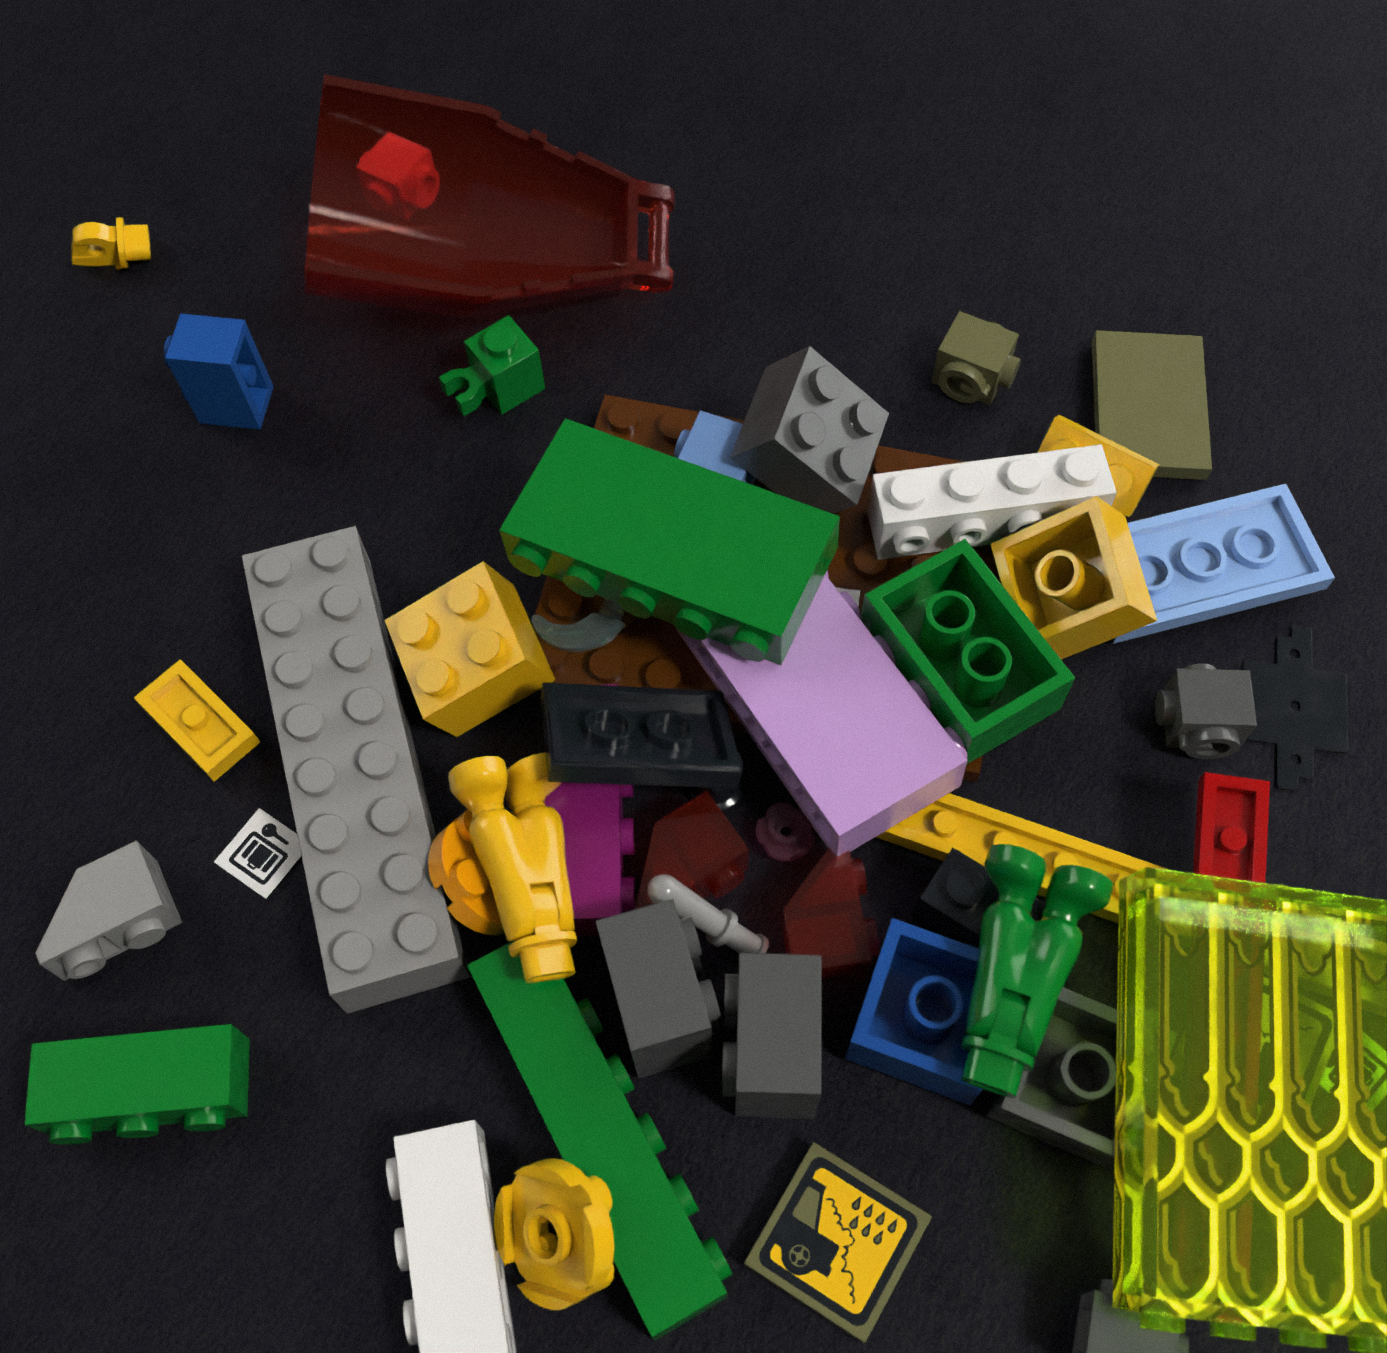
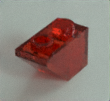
M708 791L703 792L654 823L636 909L654 904L648 895V884L657 875L667 874L674 877L702 898L711 893L715 898L721 897L735 889L744 880V872L748 870L749 849Z
M830 847L783 909L781 924L786 954L821 955V984L867 977L872 962L871 956H878L880 953L874 918H863L859 896L867 894V882L862 859L860 857L851 859L850 850L836 857Z

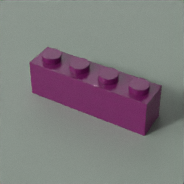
M609 684L607 686H618V684ZM562 782L558 788L545 798V806L553 807L561 815L563 821L566 865L574 912L575 930L573 932L576 933V937L599 936L597 920L636 909L635 878L624 877L623 855L635 854L634 819L623 818L622 797H634V785Z

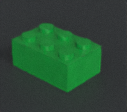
M966 539L864 595L861 612L862 623L873 637L880 635L888 643L895 657V666L908 682L914 680L921 686L929 699L931 713L943 728H952L961 738L967 751V764L1062 708L1075 680V676Z

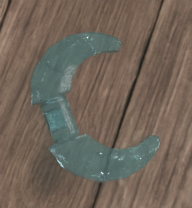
M605 599L599 614L592 613L574 624H555L547 621L540 615H534L531 621L538 635L546 643L559 650L583 652L602 647L611 642L625 627V624L621 622L625 610L619 603Z

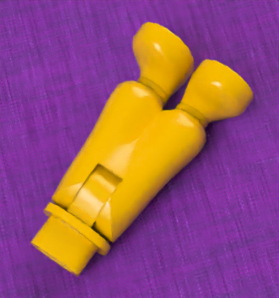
M546 753L534 754L520 759L508 769H506L505 760L498 756L477 757L458 764L448 774L450 790L458 801L472 813L469 835L473 848L489 879L508 941H515L508 947L510 956L520 957L526 983L558 980L572 976L576 971L570 948L577 943L576 933L573 932L575 924L566 865L565 833L561 815L553 807L545 806L544 802L545 798L558 788L562 782H548ZM504 798H505V801H506L507 805H508L509 808L511 809V813H510L509 811L505 810V808H504V806H503V804H504Z

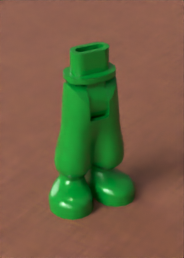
M997 844L989 848L984 863L986 872L999 892V897L997 901L987 907L982 918L978 965L965 1032L969 1036L964 1037L961 1048L968 1052L961 1080L1001 1096L1016 1098L1023 1071H1032L1034 1058L1044 1040L1060 993L1081 951L1082 932L1077 927V921L1082 916L1108 905L1114 884L1102 873L1076 865L1059 866L1053 870L1049 879L1042 918L1039 921H1035L1031 916L1032 905L1043 883L1047 864L1041 856L1028 849L1010 844Z

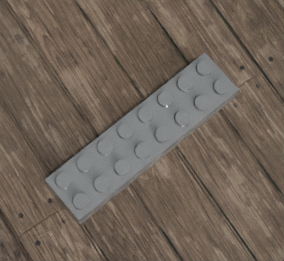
M356 526L242 555L329 995L348 1014L470 978L457 920L447 910L452 901L446 895L442 885L436 890L434 889L429 876L428 855L436 833L371 563Z

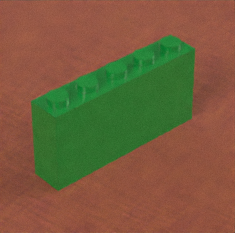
M565 418L499 531L508 560L515 568L527 575L538 577L543 574L564 582L569 589L585 597L598 595L619 603L625 611L636 617L649 618L653 616L674 624L680 632L693 639L704 640L708 637L731 646L738 655L745 659L756 662L765 659L782 665L838 549L840 516Z

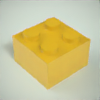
M1097 496L991 543L1002 586L1060 659L1157 621L1126 517Z
M484 561L384 620L423 720L455 737H459L542 688L543 683L555 681V677L515 586Z

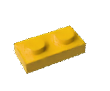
M1061 415L1056 416L1037 453L1102 444L1117 492L1112 507L1123 515L1130 517L1160 464Z
M181 659L134 697L149 716L214 782L260 743L254 732Z

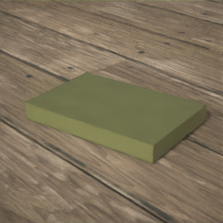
M1096 330L1092 340L1095 433L1160 464L1153 477L1207 480L1212 471L1203 337Z

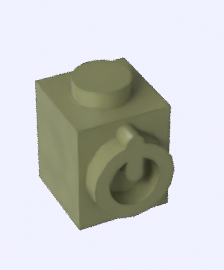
M959 311L938 349L932 383L939 385L947 396L963 403L980 401L991 405L1000 386L1009 389L1019 369L1021 358L1014 356L1019 334L1005 329L997 323L987 322Z

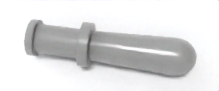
M657 875L649 882L648 895L651 901L656 904L674 899L679 918L683 919L691 916L695 927L706 933V939L709 943L716 947L725 944L737 953L766 954L769 945L768 938L762 934H755L739 924L738 916L729 909L718 910L670 875Z

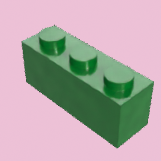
M232 1024L32 1043L24 1125L49 1135V1143L59 1145L88 1143L92 1141V1132L116 1130V1136L123 1138L152 1137L159 1134V1125L184 1123L183 1129L187 1131L225 1128L226 1119L247 1117L250 1038Z

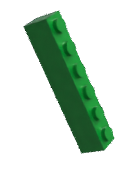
M512 941L467 966L563 1160L578 1167L587 1177L592 1175L598 1176L607 1184L612 1197V1207L609 1215L614 1235L613 1261L652 1339L655 1341L726 1299L727 1291L722 1281L733 1274L714 1237L711 1236L701 1242L688 1217L698 1212L699 1209L680 1173L668 1179L656 1155L666 1149L665 1144L648 1112L638 1118L635 1117L624 1096L635 1089L617 1053L605 1059L594 1038L604 1032L595 1010L587 996L575 1002L565 983L567 979L575 976V974L558 980L526 983L520 957L510 956L508 947L515 942Z

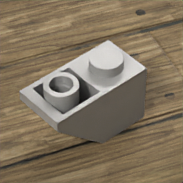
M136 840L76 869L36 951L39 964L64 981L69 978H84L101 970L105 966L106 960L128 949H141L151 946L160 941L165 936L167 930L181 924L182 920L158 861Z

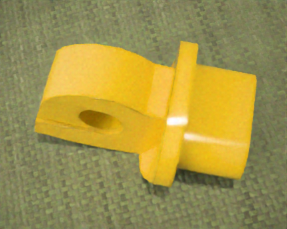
M121 217L116 218V226L88 222L79 224L72 230V265H115L116 269L119 270L128 268V261H151L148 225H125L124 219Z

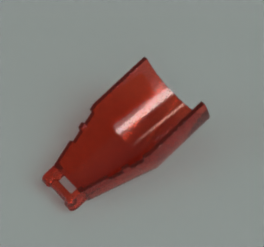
M324 74L310 198L304 294L454 317L472 318L626 289L664 293L673 288L674 271L668 266L669 213L674 210L675 192L666 185L637 180L580 151L574 156L546 142L548 135L534 128L529 134L501 120L502 113L487 105ZM638 212L649 214L648 261L637 260Z

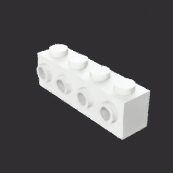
M1100 444L873 474L867 513L879 560L944 551L963 539H966L972 547L991 545V543L1095 496L1112 506L1117 492L1103 446Z

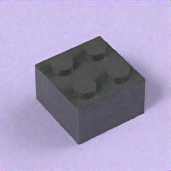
M808 346L765 367L730 458L776 494L833 514L858 504L889 413L811 346Z
M674 899L597 920L596 924L638 1079L713 1057L712 1036L721 1034L718 1019H721L711 980L698 982L696 974L703 972L699 957L702 955L692 917L679 919Z
M739 953V974H725L724 1030L737 1031V1042H723L722 1097H736L735 1116L814 1119L821 1097V955Z
M1063 987L1044 1040L1034 1058L1035 1062L1032 1071H1023L1016 1098H1009L994 1093L986 1117L1114 1171L1115 1109H1118L1123 1104L1126 1097V1088L1131 1087L1136 1080V1077L1131 1072V1066L1137 1060V1018ZM1167 1031V1058L1175 1036L1174 1033ZM1148 1121L1134 1133L1138 1146H1141Z

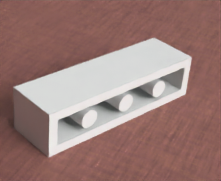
M475 1120L393 1137L396 1157L386 1160V1176L392 1200L401 1199L404 1227L395 1229L394 1241L397 1262L401 1272L410 1270L413 1299L403 1303L404 1327L409 1345L419 1344L420 1353H517L504 1263L498 1252L495 1239V1202L484 1130Z

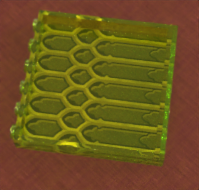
M1151 867L1143 868L1119 880L1112 1308L1139 1313V1328L1186 1333V1318L1208 1320L1209 1335L1216 1337L1256 1341V1326L1279 1328V1343L1327 1349V1333L1348 1336V1350L1387 1353V900Z

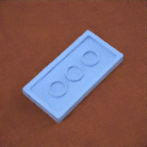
M1287 484L1129 522L1128 527L1157 621L1111 639V642L1114 644L1327 589L1335 577Z

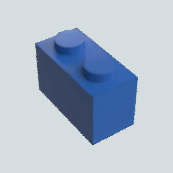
M180 313L173 335L168 336L165 341L164 360L166 366L171 369L176 378L183 398L188 401L198 422L261 430L274 386L245 320Z

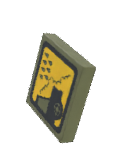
M813 1142L744 1262V1266L864 1344L932 1216Z

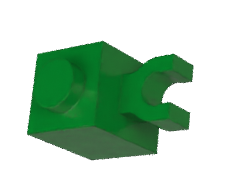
M509 315L464 341L470 367L453 369L439 377L442 391L447 397L457 390H467L455 397L458 410L464 417L475 411L484 397H487L502 415L545 389L539 349Z

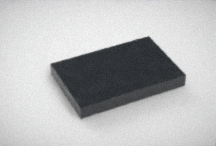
M565 683L542 684L540 701L548 782L738 788L742 769L722 691Z

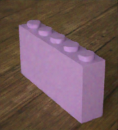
M827 570L782 665L765 659L760 662L745 659L738 655L731 646L708 637L704 640L693 639L680 632L676 627L675 629L718 691L723 692L727 704L837 860L960 787L968 760L967 751L961 738L952 728H943L931 713L930 702L924 690L914 680L908 682L895 666V657L888 643L880 635L872 636L861 621V613L854 599L846 591L839 593L829 580Z

